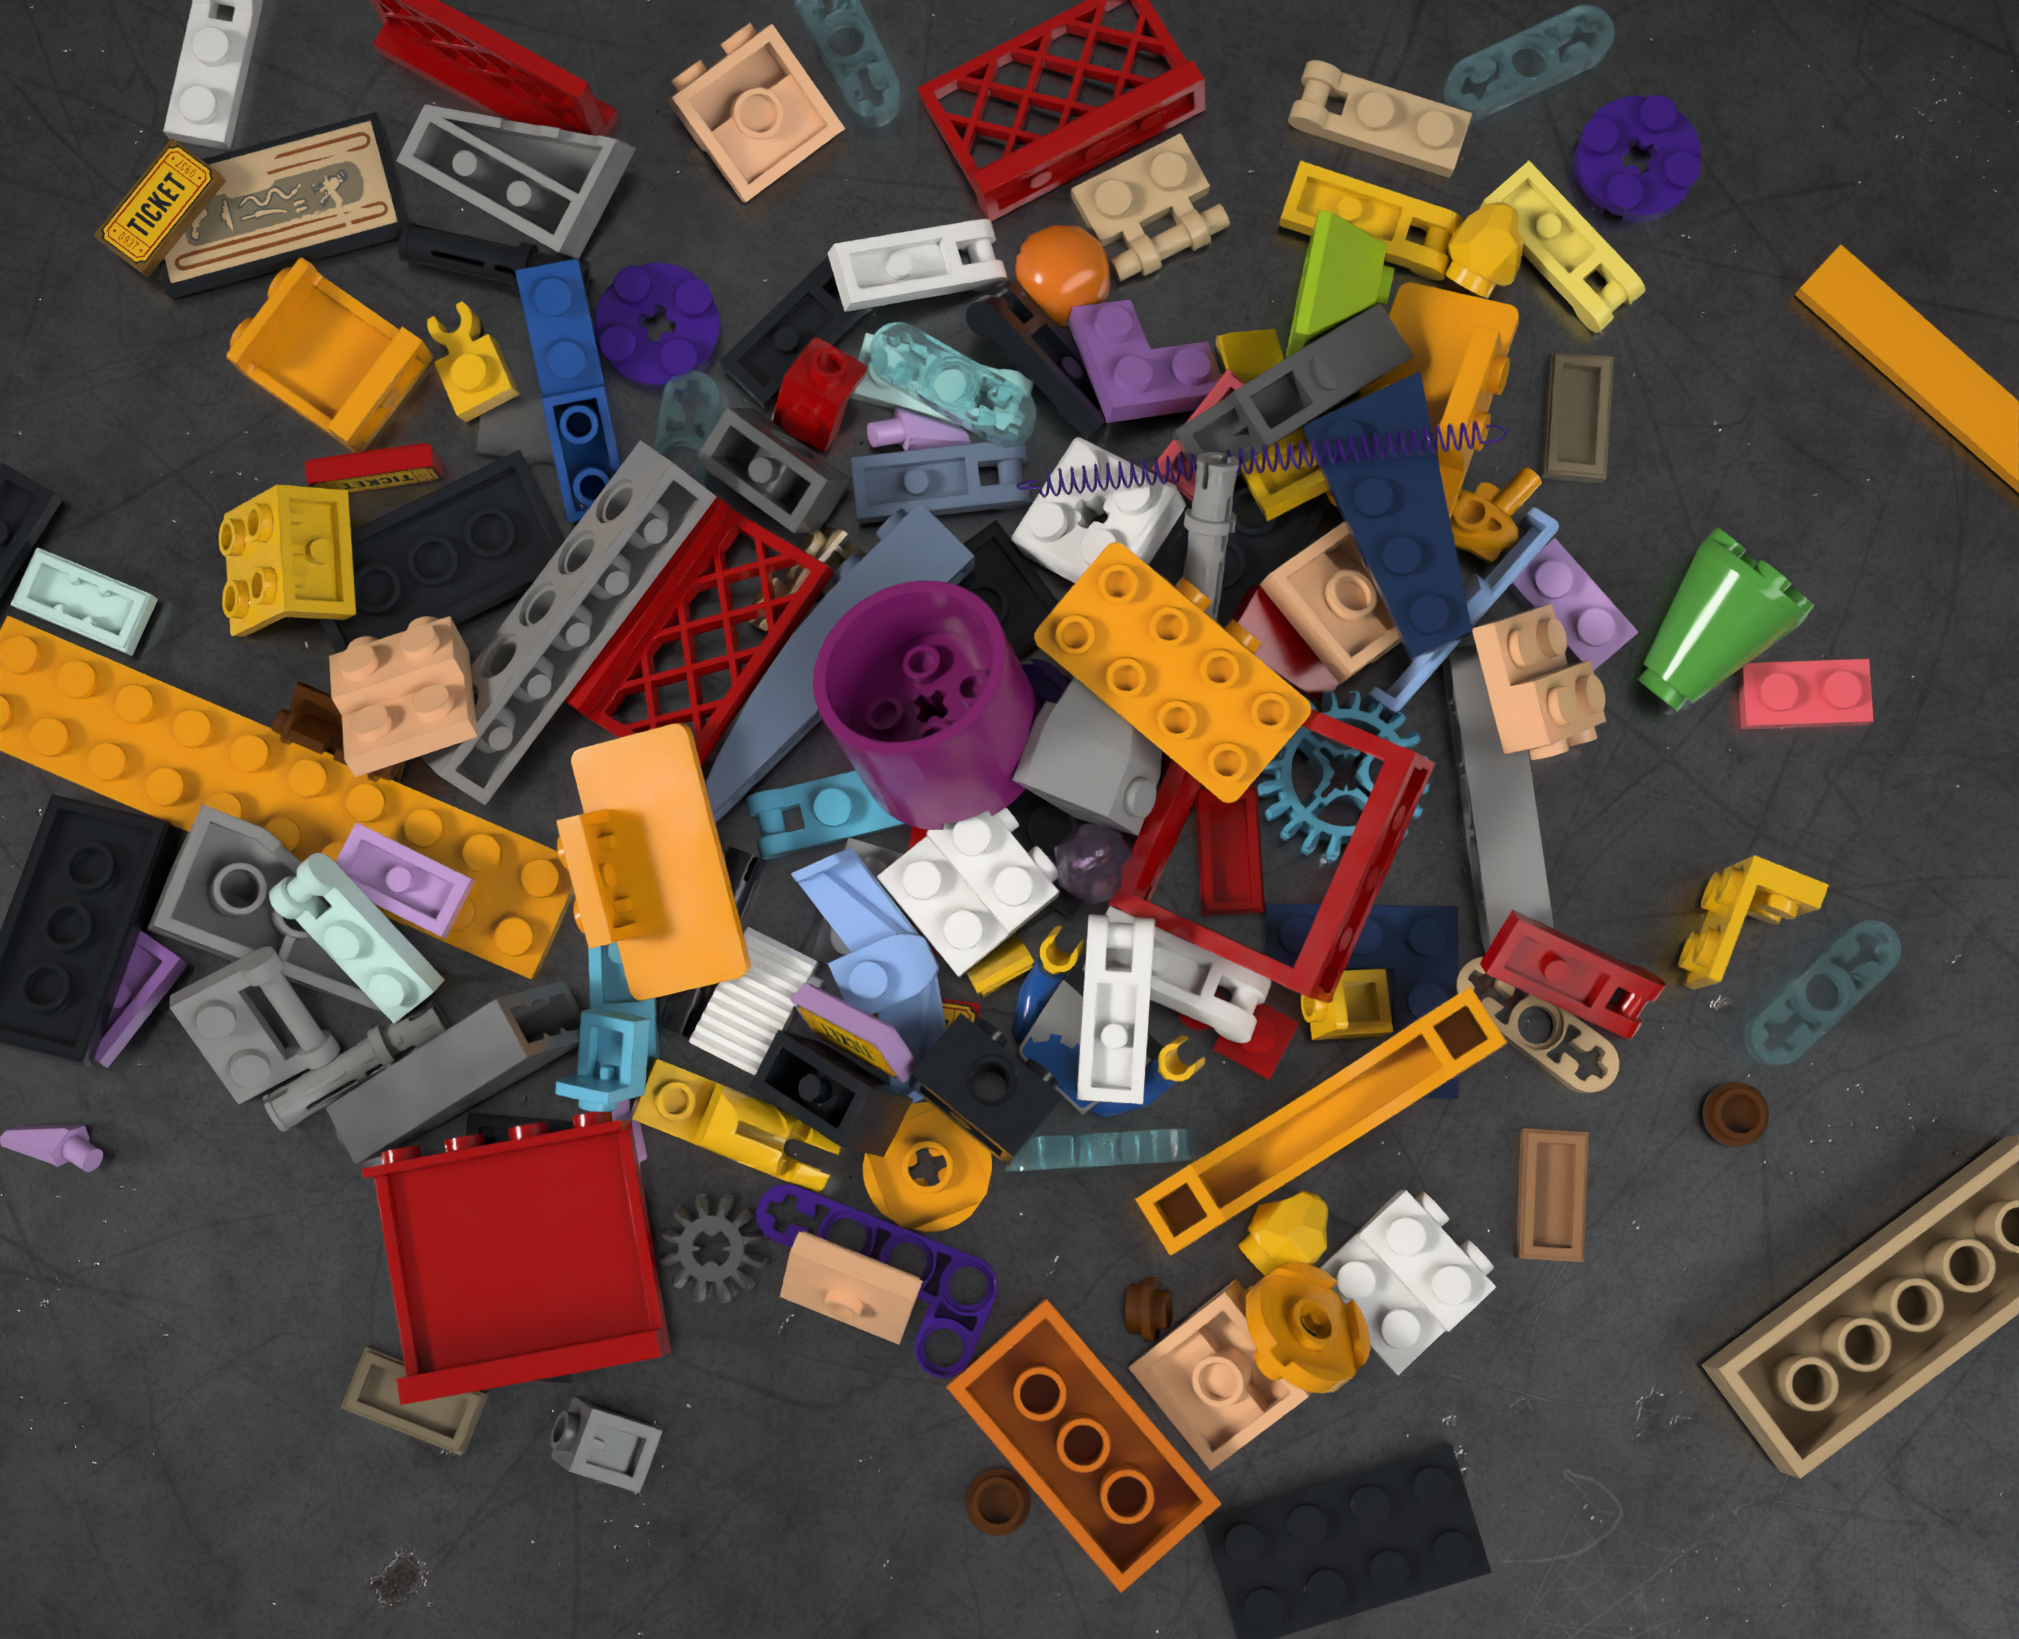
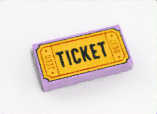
M804 983L790 999L817 1038L904 1084L917 1066L915 1058L895 1028L886 1022L812 984Z

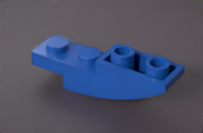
M579 258L515 270L568 523L581 520L622 465Z

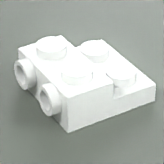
M1007 808L991 816L989 811H986L963 821L944 824V830H929L926 832L927 836L877 876L880 883L958 978L1059 896V891L1052 883L1061 876L1059 871L1038 846L1026 852L1014 838L1011 832L1019 827V824Z
M1407 1190L1397 1192L1317 1267L1338 1281L1331 1289L1341 1297L1345 1305L1352 1299L1357 1303L1368 1326L1371 1349L1396 1375H1399L1440 1335L1445 1331H1451L1496 1288L1486 1276L1494 1269L1492 1263L1468 1239L1458 1246L1441 1228L1449 1220L1448 1216L1424 1191L1420 1192L1415 1198Z

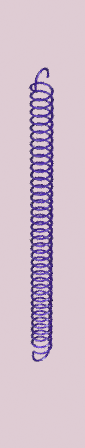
M1474 420L1470 445L1466 426L1461 422L1458 447L1453 426L1449 423L1445 448L1439 425H1436L1433 450L1428 429L1424 426L1422 449L1420 451L1416 432L1412 427L1410 430L1408 453L1403 432L1399 429L1397 453H1395L1390 432L1387 430L1384 456L1378 434L1374 432L1372 457L1369 453L1365 434L1362 433L1359 458L1353 436L1350 434L1347 460L1344 455L1341 439L1337 436L1335 462L1331 454L1328 438L1325 437L1323 462L1320 460L1317 444L1313 438L1310 464L1307 459L1304 443L1301 440L1299 443L1298 466L1294 458L1292 445L1288 442L1286 467L1281 457L1279 444L1276 443L1274 468H1272L1267 446L1264 444L1261 470L1258 465L1255 448L1251 446L1249 471L1246 467L1242 448L1240 447L1239 466L1236 476L1240 474L1241 463L1246 474L1250 475L1252 473L1254 462L1258 472L1262 474L1265 469L1266 460L1269 469L1274 473L1277 469L1278 458L1282 469L1287 471L1290 464V455L1294 467L1298 470L1302 464V453L1305 463L1309 468L1313 466L1315 454L1319 465L1323 467L1326 463L1327 451L1331 463L1336 465L1339 449L1343 461L1348 464L1351 458V446L1355 459L1359 463L1363 458L1364 447L1370 461L1374 460L1376 444L1380 457L1385 460L1388 454V440L1391 452L1396 459L1400 454L1401 441L1406 456H1411L1413 438L1419 455L1422 456L1424 454L1425 439H1427L1431 453L1435 454L1437 451L1438 435L1442 449L1447 453L1450 447V433L1455 449L1458 452L1462 448L1463 432L1467 446L1472 450L1475 443V429L1481 444L1498 442L1506 436L1507 431L1499 425H1487L1486 428L1502 429L1503 436L1496 440L1482 441L1478 423ZM1230 449L1226 450V464L1228 457L1231 456ZM1191 452L1189 478L1186 476L1182 456L1179 454L1177 480L1173 475L1170 458L1167 455L1165 481L1162 479L1158 460L1155 457L1153 482L1149 478L1146 462L1143 458L1141 484L1138 482L1134 463L1131 459L1129 485L1125 481L1122 465L1119 461L1117 487L1114 485L1110 466L1107 462L1105 488L1101 484L1096 463L1094 464L1093 490L1087 479L1085 465L1082 466L1083 480L1081 491L1078 489L1072 466L1070 467L1071 483L1069 492L1066 490L1060 467L1058 469L1059 487L1057 494L1053 489L1049 469L1046 470L1047 489L1045 495L1039 486L1019 487L1028 483H1037V480L1020 482L1016 488L1020 490L1038 489L1043 498L1048 496L1051 489L1053 495L1057 497L1061 492V487L1067 495H1070L1073 485L1076 491L1081 494L1084 491L1085 483L1088 490L1092 493L1096 490L1097 482L1101 490L1106 491L1109 480L1115 490L1120 487L1121 479L1124 486L1129 489L1132 485L1133 477L1139 487L1144 484L1145 476L1148 483L1153 486L1156 482L1157 474L1159 480L1164 485L1168 481L1169 473L1173 482L1178 483L1181 471L1184 479L1189 482L1192 479L1193 469L1196 475L1197 468L1194 454Z

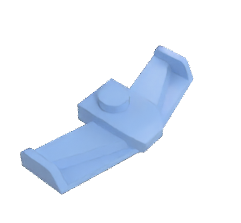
M1532 507L1520 521L1523 528L1528 531L1485 580L1476 573H1473L1464 583L1463 587L1471 627L1479 621L1555 535L1559 528L1558 521L1536 507ZM1462 639L1414 660L1387 692L1374 686L1365 697L1364 703L1369 707L1374 700H1381L1384 709L1379 716L1383 720L1389 721L1394 714H1397Z
M853 848L833 854L791 873L794 880L801 886L851 951L850 954L828 963L844 1001L870 1015L878 1012L880 1020L895 1028L918 1065L947 1030L937 978L939 965L927 938L919 935ZM889 1076L891 1086L913 1099L911 1104L924 1099L908 1086L909 1078L903 1084Z

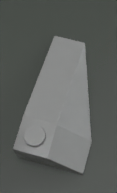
M202 804L170 870L146 930L233 962L260 948L273 947L284 963L281 972L287 981L384 1014L295 919L282 917L271 905L269 899L271 889L287 876L296 877L297 868L302 861L281 845L282 842L265 828ZM318 896L328 908L331 906L323 896Z

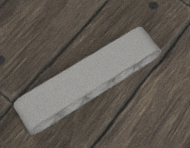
M1476 645L1457 647L1452 650L1443 661V676L1483 948L1486 953L1512 909L1553 929L1554 926L1528 749L1504 754Z

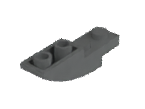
M1379 303L1238 388L1224 400L1176 429L1171 435L1189 463L1191 452L1194 454L1196 464L1197 455L1203 451L1214 452L1217 450L1220 453L1226 454L1227 449H1230L1231 456L1238 459L1240 447L1242 448L1246 463L1251 460V446H1254L1256 456L1263 452L1264 444L1267 446V449L1300 429L1303 425L1316 420L1412 359L1414 355L1382 304Z

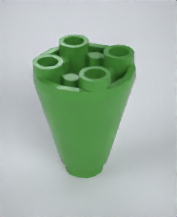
M1718 527L1699 546L1643 663L1647 670L1638 679L1639 682L1677 712L1687 700L1694 703L1799 627L1814 607L1806 597L1790 586L1792 583L1765 561H1755L1745 553L1746 549Z

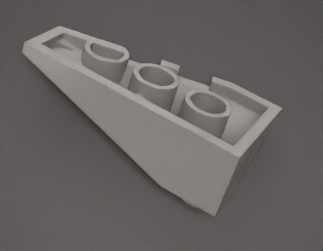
M1065 670L1072 680L1058 703L1046 701L1035 718L1013 781L1074 818L1138 836L1145 817L1149 815L1155 804L1156 786L1161 775L1162 750Z

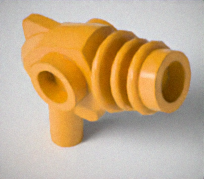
M1523 467L1502 491L1489 482L1480 483L1475 493L1461 489L1450 519L1455 548L1471 552L1485 563L1493 565L1503 551L1510 550L1519 542V529L1511 519V516L1542 484L1540 477L1532 469Z

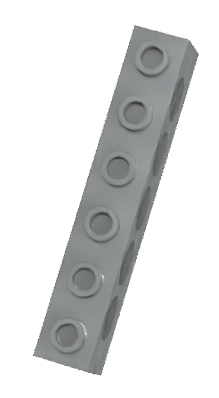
M640 440L471 665L478 737L421 755L420 757L437 775L486 805L715 500L716 496L673 462Z

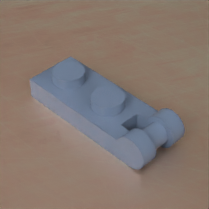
M1001 440L850 457L858 524L884 522L901 508L909 513L920 502L934 516L990 509L1014 510L1033 504L1031 489L1020 490L1016 488L1017 484L1024 481L1022 464L1028 461L1026 442L1023 440ZM997 467L999 484L980 486L978 468ZM1028 483L1021 485L1019 487H1028L1031 485Z

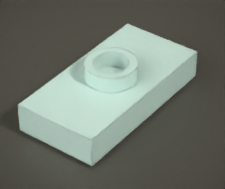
M37 547L11 605L26 613L132 656L158 599L149 593Z

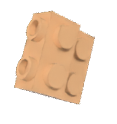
M751 23L738 30L720 44L727 54L725 57L708 69L701 59L692 64L671 80L677 92L666 99L702 151H706L742 202L750 200L845 129L773 24L764 27L759 32L755 30Z
M1345 522L1275 569L1260 584L1262 589L1340 684L1370 662L1374 663L1402 642Z
M1552 604L1528 609L1472 628L1504 754L1529 749L1531 760H1537L1567 752L1570 746L1597 739L1595 726L1606 722L1603 711L1605 707L1604 688L1600 679L1594 675L1591 660L1568 665L1565 655L1567 648L1566 633L1561 622L1555 617Z
M429 616L417 618L409 624L406 631L382 639L369 636L359 637L348 645L347 650L329 656L331 699L342 715L344 760L354 777L478 737L470 654L450 616L442 619Z
M1237 1279L1190 1314L1182 1324L1140 1355L1128 1367L1210 1471L1303 1402L1312 1393L1293 1386L1285 1379L1278 1381L1269 1379L1257 1367L1254 1359L1256 1346L1251 1339L1246 1321V1294L1253 1286L1245 1290Z

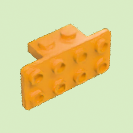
M1408 282L1401 285L1395 296L1389 317L1414 357L1361 390L1360 396L1380 386L1396 383L1420 371L1434 440L1435 427L1439 425L1446 448L1447 428L1450 423L1453 426L1456 442L1459 447L1460 424L1463 422L1466 426L1471 445L1472 425L1475 420L1478 423L1482 441H1486L1489 428H1486V426L1490 425L1491 420L1488 410L1494 394L1499 396L1502 394L1509 373L1510 358L1507 356L1519 324L1518 310L1510 304ZM1476 429L1475 443L1472 450L1468 448L1463 432L1462 448L1458 452L1455 449L1450 433L1449 451L1445 453L1438 435L1436 453L1450 519L1474 450L1481 451L1484 446L1478 440ZM1330 490L1326 491L1329 502L1337 506Z
M1112 542L1103 549L1035 631V642L1045 653L1220 800L1227 803L1234 802L1240 798L1309 717L1311 705L1303 695L1269 668L1255 654L1262 645L1256 637L1234 619L1224 628L1205 612L1213 601L1186 578L1182 577L1174 586L1124 544Z
M684 723L671 724L576 750L572 755L571 764L584 814L556 821L560 834L557 840V850L561 863L570 873L576 897L573 907L574 917L578 928L586 936L588 948L591 949L617 942L629 991L635 999L640 1001L745 976L750 970L751 962L690 727Z

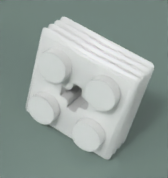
M1077 437L1072 441L1050 476L1053 489L1057 494L1059 487L1058 469L1060 467L1066 490L1069 492L1071 483L1070 467L1072 466L1078 489L1081 491L1083 480L1082 466L1085 465L1087 479L1093 490L1095 463L1098 467L1101 484L1105 488L1107 462L1110 466L1114 485L1117 487L1119 461L1122 465L1125 481L1129 485L1130 462L1083 438ZM1134 465L1138 482L1141 484L1142 468ZM1148 472L1149 478L1153 482L1154 474ZM1145 476L1144 484L1141 487L1137 486L1133 477V482L1129 489L1124 486L1122 479L1117 490L1112 487L1110 480L1106 491L1101 490L1097 482L1096 490L1093 493L1088 490L1086 483L1081 494L1076 491L1074 485L1070 495H1067L1061 487V492L1056 497L1050 489L1046 498H1043L1040 493L1038 494L1011 539L1024 557L1076 583L1103 549L1112 542L1124 544L1149 565L1186 507V502L1174 484L1167 481L1164 485L1158 476L1153 486L1148 483ZM1047 482L1042 488L1044 495L1046 494ZM1105 513L1108 515V519L1104 524L1096 521L1090 524L1095 517Z

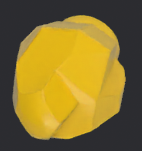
M1504 202L1489 203L1469 215L1456 229L1448 243L1449 256L1453 261L1445 275L1459 285L1487 299L1496 284L1503 287L1510 285L1519 270L1524 247V238L1518 232L1519 215L1516 209Z
M1305 1190L1297 1192L1288 1199L1260 1204L1247 1228L1250 1234L1238 1246L1265 1276L1271 1274L1279 1266L1289 1262L1314 1265L1327 1249V1204L1318 1194Z

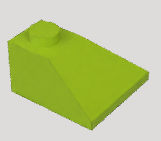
M1323 210L1318 212L1306 252L1285 359L1374 307L1376 303L1386 305L1388 301L1394 268L1383 266L1387 244L1332 212Z

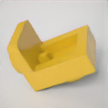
M1386 969L1344 971L1330 1003L1312 999L1301 994L1302 1014L1304 1019L1310 1023L1312 1040L1383 1037L1393 1032Z

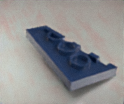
M1420 371L1303 425L1302 433L1310 450H1312V440L1314 438L1320 460L1323 462L1324 439L1326 437L1328 438L1331 454L1335 462L1336 438L1339 436L1347 460L1348 439L1351 434L1359 458L1361 434L1364 433L1369 453L1372 457L1373 434L1376 432L1384 456L1386 431L1390 432L1395 453H1397L1398 430L1401 429L1409 453L1410 430L1413 427L1421 451L1424 426L1428 429L1431 445L1434 450V438ZM1414 438L1410 457L1406 456L1401 441L1400 454L1396 459L1391 452L1389 440L1388 454L1385 460L1380 457L1377 444L1373 461L1368 459L1365 447L1360 463L1355 459L1352 446L1351 458L1348 464L1343 461L1340 449L1336 465L1331 463L1328 451L1326 463L1323 467L1319 465L1315 454L1314 459L1411 662L1470 635L1472 627L1437 453H1431L1427 439H1425V450L1422 456L1417 452Z

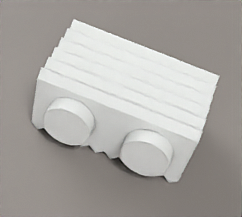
M747 927L744 932V938L751 962L750 970L745 976L718 984L695 1031L690 1037L689 1043L755 1075L778 1029L787 1031L797 1012L790 999L804 983L812 984L822 989L824 980L815 976L820 967L816 960Z

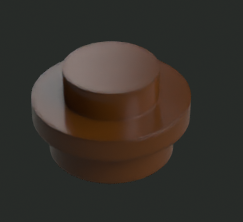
M1730 1082L1718 1086L1708 1095L1703 1106V1121L1709 1134L1719 1143L1731 1147L1746 1146L1758 1140L1765 1132L1769 1121V1109L1766 1100L1756 1088L1746 1083Z
M1146 1276L1144 1282H1131L1128 1286L1125 1302L1126 1328L1129 1335H1142L1145 1342H1157L1161 1329H1170L1173 1298L1170 1290H1162L1159 1277Z
M1001 1468L990 1469L979 1474L971 1482L965 1499L967 1515L973 1525L980 1531L994 1536L1007 1535L1020 1528L1028 1517L1031 1505L1030 1493L1025 1482L1014 1472Z

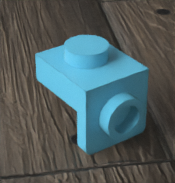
M597 1007L581 1011L577 1075L556 1080L555 1094L578 1099L579 1108L594 1112L614 1111L618 1109V1102L645 1095L650 1018Z

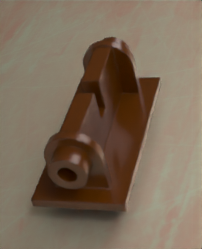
M298 681L295 685L290 709L282 708L277 713L272 725V731L281 735L280 740L284 744L290 745L293 742L321 755L327 752L334 755L333 760L347 765L344 760L342 715L331 699V695ZM406 761L367 773L368 780L376 783L382 778L389 782L393 780L400 783Z

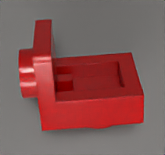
M820 338L812 339L784 375L772 422L785 429L794 438L806 441L819 450L826 452L838 435L848 399L865 378L867 366Z

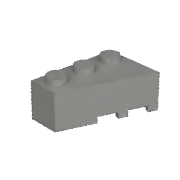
M425 104L396 161L558 253L580 258L636 148L615 138L576 133L560 128L526 124L499 117Z

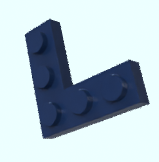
M1266 903L1264 913V954L1294 967L1321 904ZM1372 906L1345 970L1386 969V971H1391V1018L1393 1026L1391 1037L1458 995L1456 989L1458 977V906ZM1458 1076L1421 1099H1459Z

